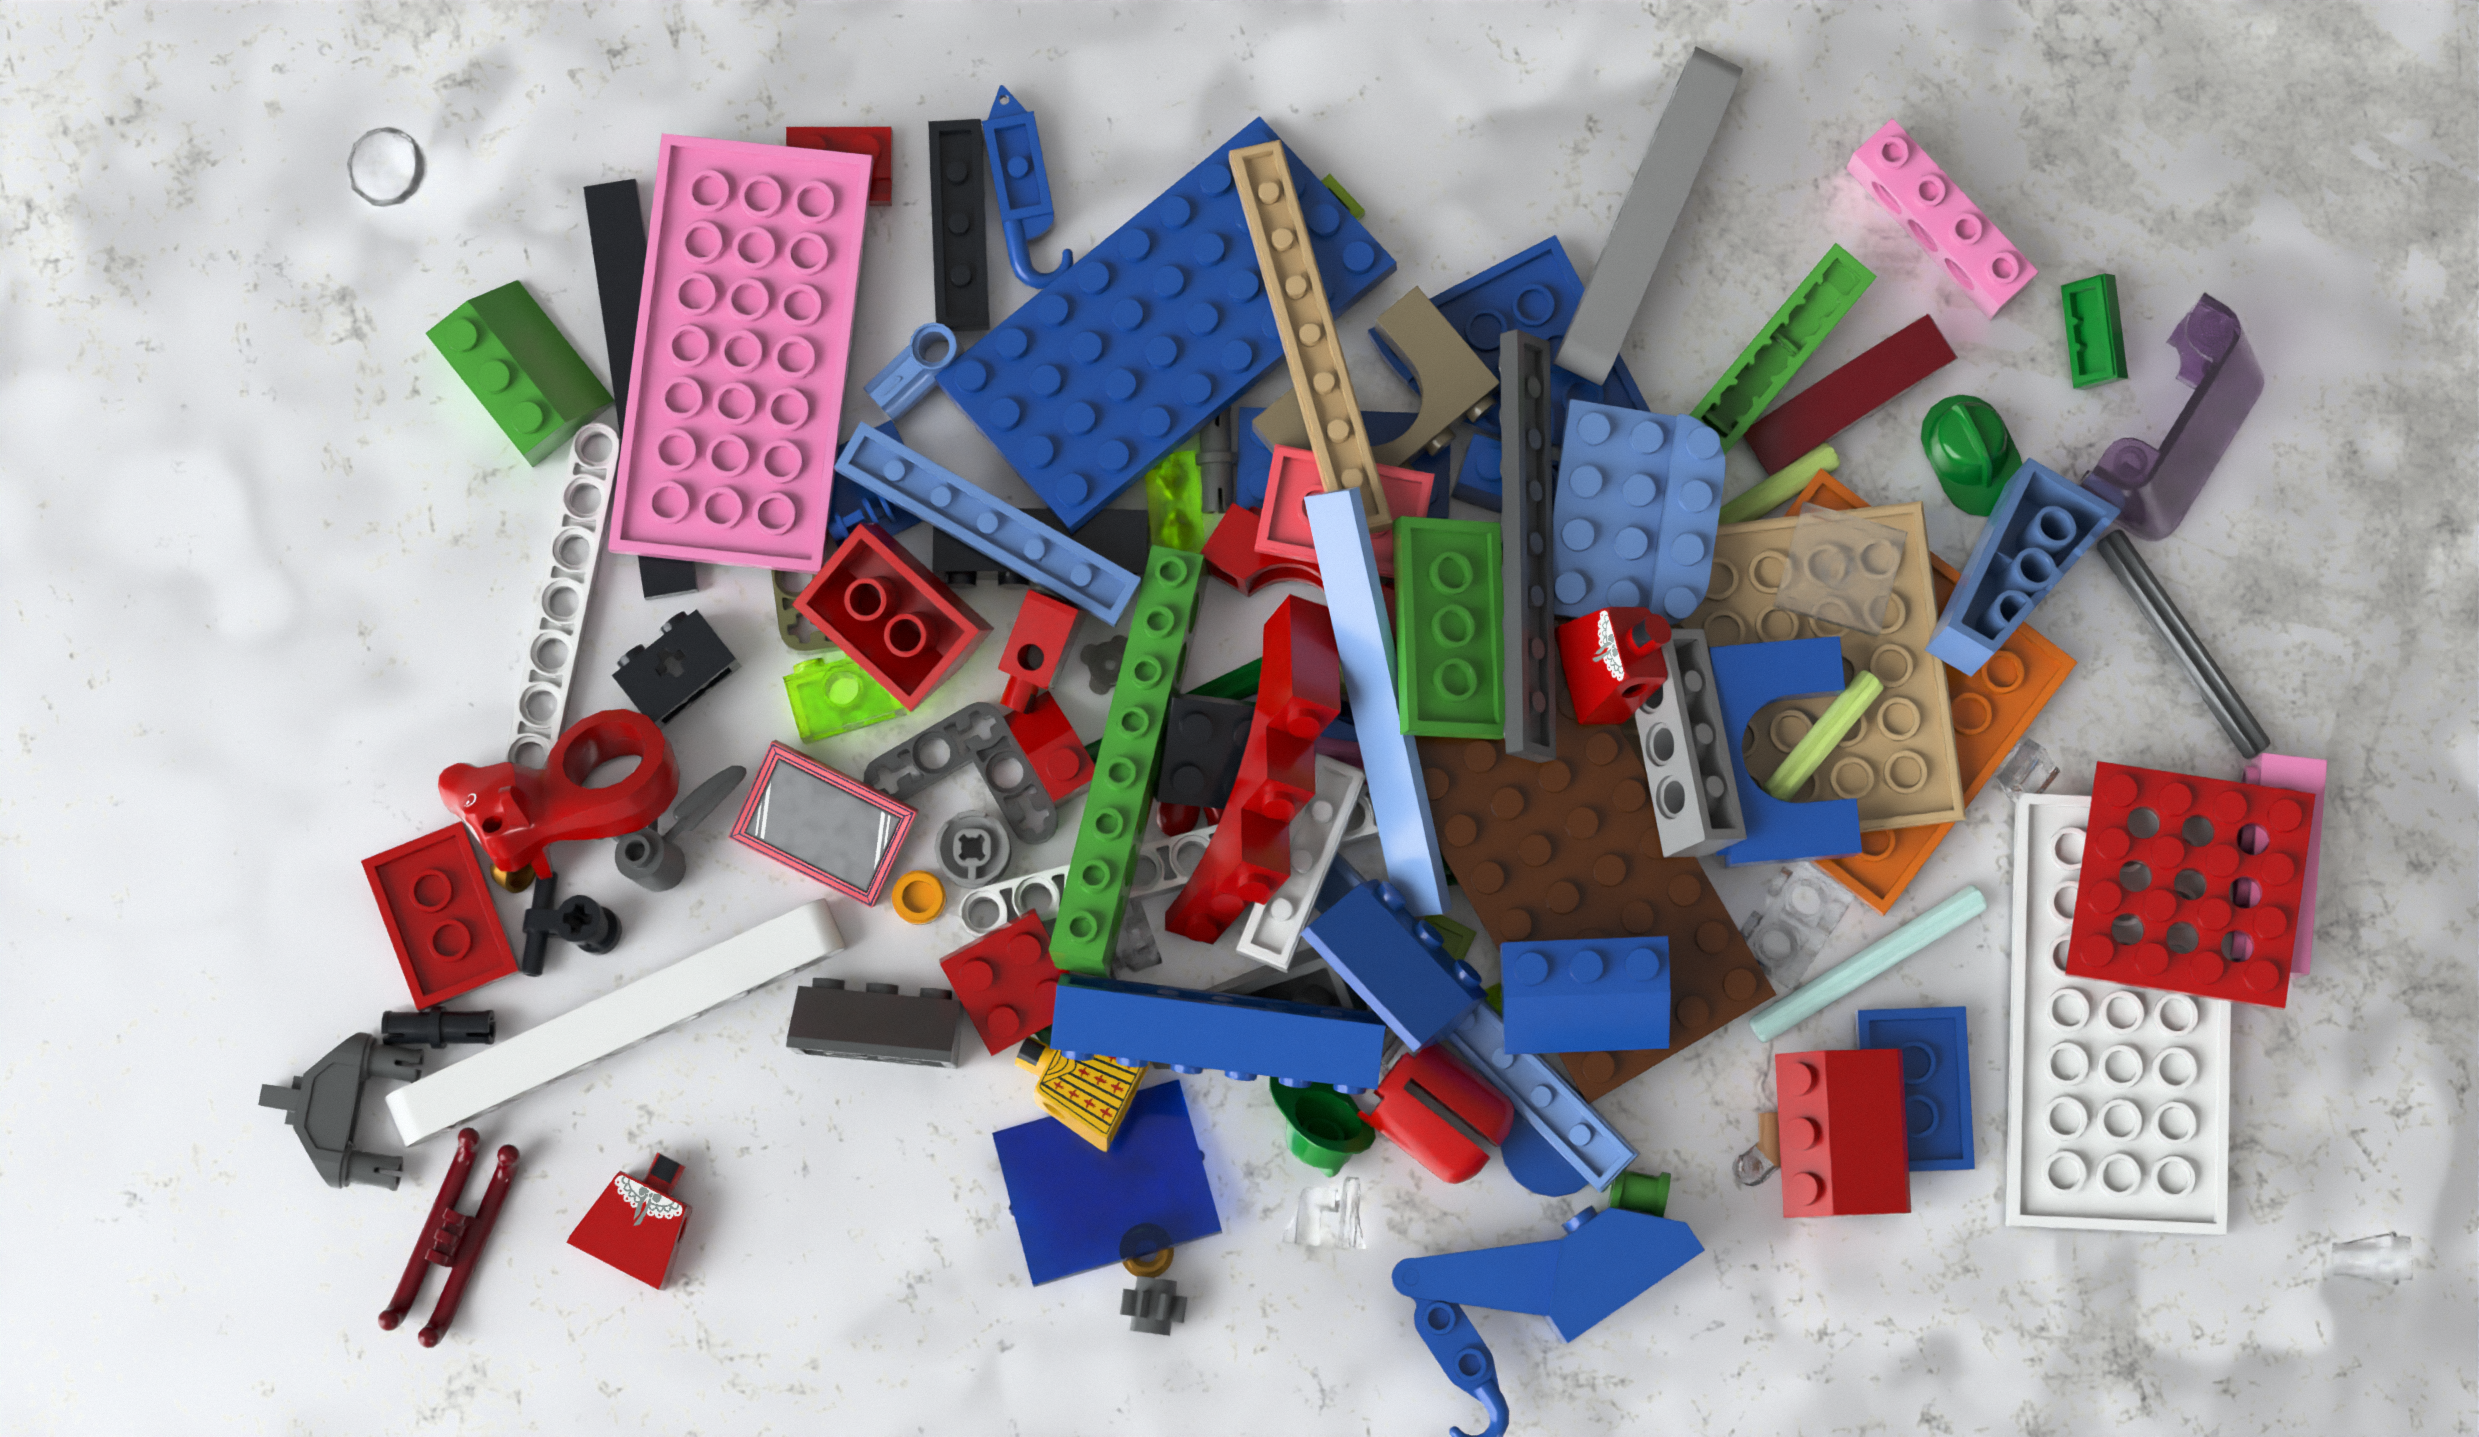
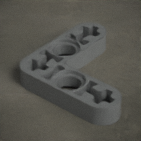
M976 702L964 707L875 758L868 764L864 772L863 782L874 787L880 781L878 771L881 768L887 767L891 773L898 772L906 767V764L900 757L910 752L912 763L923 778L914 783L913 777L909 772L896 781L899 788L896 793L890 794L885 788L880 789V791L904 802L974 762L1010 827L1021 841L1036 845L1047 842L1054 836L1058 828L1059 817L1052 800L1009 729L1003 715L995 706L989 703ZM980 714L984 720L993 717L996 723L990 727L992 737L989 740L983 741L979 735H975L965 740L964 744L970 751L960 756L956 741L946 730L956 726L958 734L961 736L972 729L971 718L974 715ZM933 739L945 742L950 749L948 762L943 767L937 769L924 766L920 760L922 746L927 741ZM1014 759L1021 764L1023 777L1015 787L1002 788L994 782L992 777L993 769L999 761ZM1031 785H1034L1038 791L1035 794L1027 795L1033 808L1037 812L1044 809L1049 812V816L1043 820L1045 829L1037 834L1032 827L1024 830L1020 827V823L1026 817L1018 801L1011 808H1008L1005 803L1006 799L1021 796Z

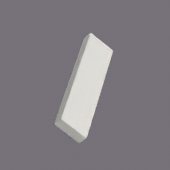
M1316 754V794L1289 823L1291 876L1265 905L1255 903L1237 946V954L1288 973L1302 939L1300 933L1309 922L1367 779L1364 770L1325 755Z

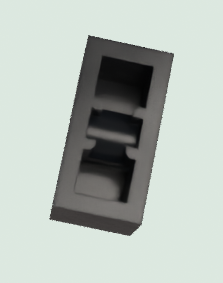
M697 609L689 615L682 611L669 619L660 628L659 631L662 636L647 648L640 644L628 651L617 662L620 669L612 675L642 714L647 715L660 730L742 667ZM671 656L677 661L682 660L680 666L684 672L676 678L670 672L666 673L668 669L664 662Z

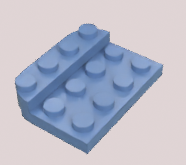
M1570 399L1568 401L1552 503L1554 616L1575 620L1607 607H1646L1652 614H1659L1664 617L1671 627L1689 617L1699 607L1706 595L1710 581L1726 470L1724 452L1720 444V438L1715 430L1707 427L1700 420L1681 413L1677 416L1580 400Z

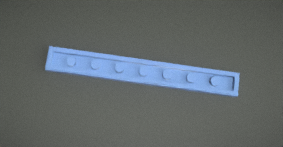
M1359 487L1313 493L1304 497L1389 881L1405 897L1407 904L1404 907L1413 917L1444 914L1452 909L1415 737L1414 735H1400L1397 656Z

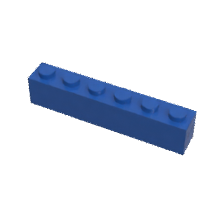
M1061 973L1056 988L1050 1049L1062 1050L1061 1055L1072 1060H1093L1095 1054L1116 1057V1063L1128 1067H1146L1149 1061L1170 1064L1171 1070L1183 1074H1200L1203 1072V1068L1223 1070L1226 1077L1234 1080L1254 1081L1257 1079V1075L1279 1077V1083L1289 1087L1307 1088L1311 1086L1312 1082L1334 1084L1333 1089L1335 1091L1359 1095L1366 1093V1088L1378 1090L1386 1023L1374 1011Z

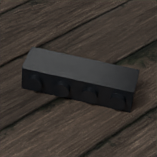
M1017 508L1140 577L1143 581L1149 558L1148 510L1102 509L1071 535L1048 509ZM933 526L932 571L940 580H945V584L949 588L977 587V580H998V587L1005 589H1026L1030 587L1029 579Z

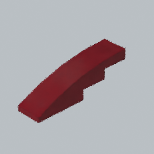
M1926 314L1754 423L1743 436L1768 475L1772 476L1823 443H1829L1866 417L1873 416L1957 360L1958 356L1931 315Z

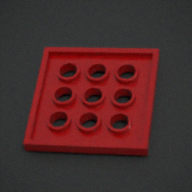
M2097 761L2065 976L2284 1010L2316 794ZM2147 809L2153 812L2159 822L2157 833L2149 838H2139L2133 835L2127 825L2128 816L2133 811ZM2193 817L2207 820L2213 828L2212 841L2201 847L2192 846L2187 843L2182 835L2184 822ZM2249 825L2261 828L2268 838L2266 850L2258 855L2244 853L2237 844V834L2241 828ZM2130 862L2144 864L2151 874L2150 885L2138 892L2126 889L2119 877L2121 868ZM2192 870L2203 877L2206 888L2200 898L2186 900L2177 894L2174 880L2180 872ZM2238 879L2253 881L2260 890L2258 904L2248 909L2236 906L2229 896L2230 885ZM2122 915L2134 916L2143 926L2142 939L2133 945L2119 943L2112 934L2113 921ZM2179 923L2191 926L2196 931L2198 937L2196 948L2185 954L2173 951L2166 940L2167 931L2171 926ZM2231 932L2245 934L2251 940L2253 946L2250 958L2243 962H2233L2227 959L2221 949L2223 937Z

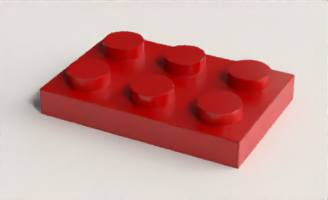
M457 822L361 860L417 1011L423 1012L433 1006H438L521 973L514 950L464 822Z

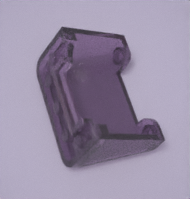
M2205 292L2179 320L2166 341L2174 348L2176 347L2180 356V369L2175 378L2195 391L2159 449L2157 450L2146 442L2134 437L2121 438L2114 441L2104 451L2096 466L2091 471L2087 470L2077 484L2121 509L2120 514L2112 522L2145 541L2165 539L2180 525L2264 387V373L2236 313Z

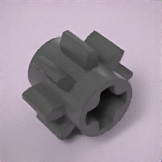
M1137 1276L1135 1290L1123 1288L1120 1315L1131 1316V1331L1170 1336L1172 1322L1184 1323L1187 1297L1176 1296L1177 1281Z

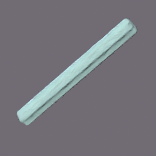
M1969 885L1753 1016L1749 1023L1754 1034L1762 1043H1767L1986 910L1987 903L1984 896L1975 885Z

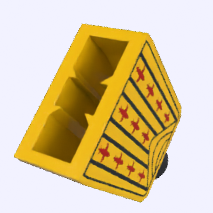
M1031 1036L1027 1037L1019 1050L1015 1065L1040 1077L1034 1090L1035 1104L1098 1149L1107 1153L1152 1062L1149 1061L1146 1067H1128L1116 1063V1057L1095 1054L1093 1060H1072L1061 1055L1062 1050L1050 1049V1045Z

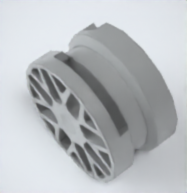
M975 810L960 812L947 822H944L937 833L934 847L937 863L947 878L960 887L970 889L992 885L1001 879L1010 865L1012 855L1009 836L1001 823L987 813Z

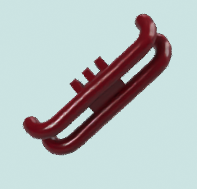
M470 1127L462 1129L458 1134L457 1151L389 1305L378 1316V1325L384 1331H393L398 1328L408 1315L431 1262L444 1267H451V1273L426 1326L418 1333V1342L424 1348H433L438 1345L451 1326L512 1187L521 1157L517 1147L511 1144L500 1147L497 1153L498 1163L475 1217L456 1210L455 1207L473 1169L481 1144L478 1131Z

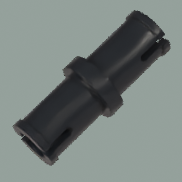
M433 1006L430 1012L385 1011L382 1016L381 1034L388 1033V1035H384L382 1040L386 1045L430 1044L432 1049H445L447 1044L485 1043L486 1045H492L496 1035V1021L490 1022V1020H494L495 1014L493 1010L447 1011L445 1006Z

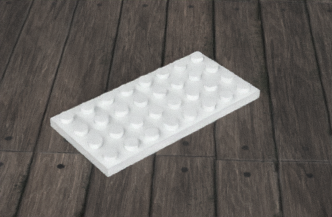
M2018 793L2015 795L2006 1226L2227 1235L2231 1002L2065 976L2091 796ZM2138 809L2128 816V828L2136 837L2149 838L2157 833L2159 822L2153 812L2147 809ZM2193 817L2184 822L2182 835L2190 845L2201 847L2212 841L2213 828L2207 820ZM2130 862L2125 864L2120 870V881L2130 891H2142L2151 883L2150 871L2142 863ZM2182 871L2174 880L2177 894L2186 900L2198 899L2205 892V881L2195 871ZM2233 883L2230 885V888H2229V896H2230V899H2231L2232 902H2233ZM2122 915L2112 923V934L2119 943L2133 945L2142 939L2143 926L2134 916ZM2179 923L2171 926L2167 931L2166 940L2173 951L2185 954L2196 948L2198 937L2196 931L2191 926ZM2232 932L2225 935L2221 942L2224 956L2231 961Z

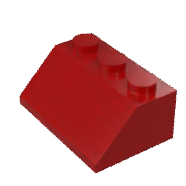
M877 522L859 523L792 603L801 614L910 712L919 707L959 671L995 629Z
M1902 1049L1823 1050L1775 1054L1784 1218H1829L1911 1213Z

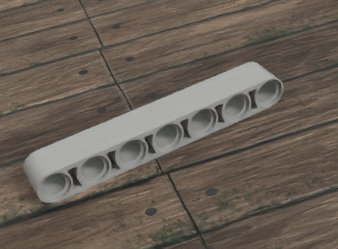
M1697 46L1693 49L1563 337L1553 364L1597 385L1602 386L1605 382L1740 80L1743 68Z

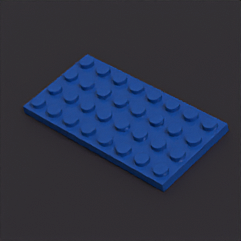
M1260 116L960 355L950 366L934 376L936 384L1071 535L1286 361L1229 162L1230 150L1281 139ZM1281 139L1332 317L1335 321L1397 270V263Z

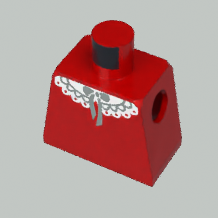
M1028 589L998 666L999 670L1010 674L1000 699V704L1029 715L1040 687L1046 690L1055 689L1088 614L1086 611L1045 591ZM1033 645L1038 646L1044 655L1042 664L1038 669L1032 667L1027 661L1028 652Z
M1607 607L1562 624L1554 629L1555 639L1579 725L1624 723L1667 680L1668 671L1661 646L1670 641L1672 635L1671 628L1664 617L1659 614H1652L1646 607Z
M657 1152L643 1180L626 1172L619 1171L571 1233L566 1243L657 1290L665 1291L669 1284L693 1208L691 1205L671 1196L686 1167Z

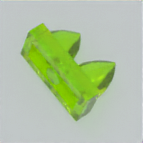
M1196 450L1171 453L1145 474L1152 545L1197 554L1205 546L1198 467L1195 463Z

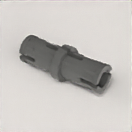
M1231 405L1199 431L1200 453L1195 455L1196 466L1201 467V513L1213 514L1214 511H1218V514H1224L1232 502L1234 503L1232 465L1237 464V452H1232Z

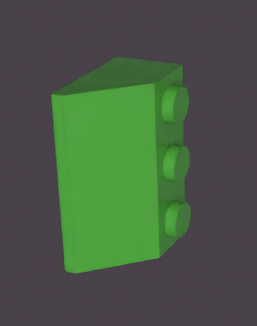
M519 280L467 300L425 333L532 467H535L572 438L582 426L591 423L615 404L613 397Z

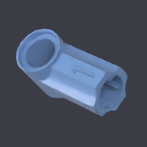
M935 322L924 324L916 329L911 336L910 344L863 389L897 423L937 386L934 376L950 366L954 360L962 355L964 348L953 332L945 325ZM936 341L949 342V351L944 359L934 363L926 361V351L931 344Z

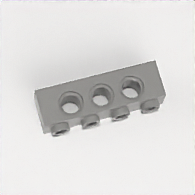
M1671 629L1670 641L1661 646L1668 671L1667 680L1634 713L1664 858L1702 857L1747 839L1704 629Z

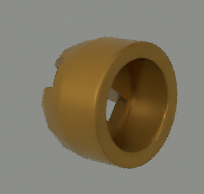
M530 862L516 872H501L495 864H490L489 867L492 879L511 893H520L527 889L536 876V872Z

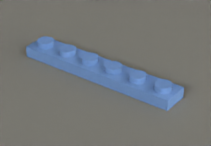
M862 421L834 466L835 470L1114 628L1117 626L1142 582L1140 577Z

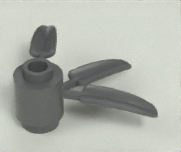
M730 766L695 789L675 808L673 817L678 822L664 836L658 833L657 818L650 825L639 831L610 837L618 843L615 849V863L620 873L653 892H663L677 886L685 875L686 863L683 851L672 841L683 830H694L740 784L747 774L746 768L743 766Z

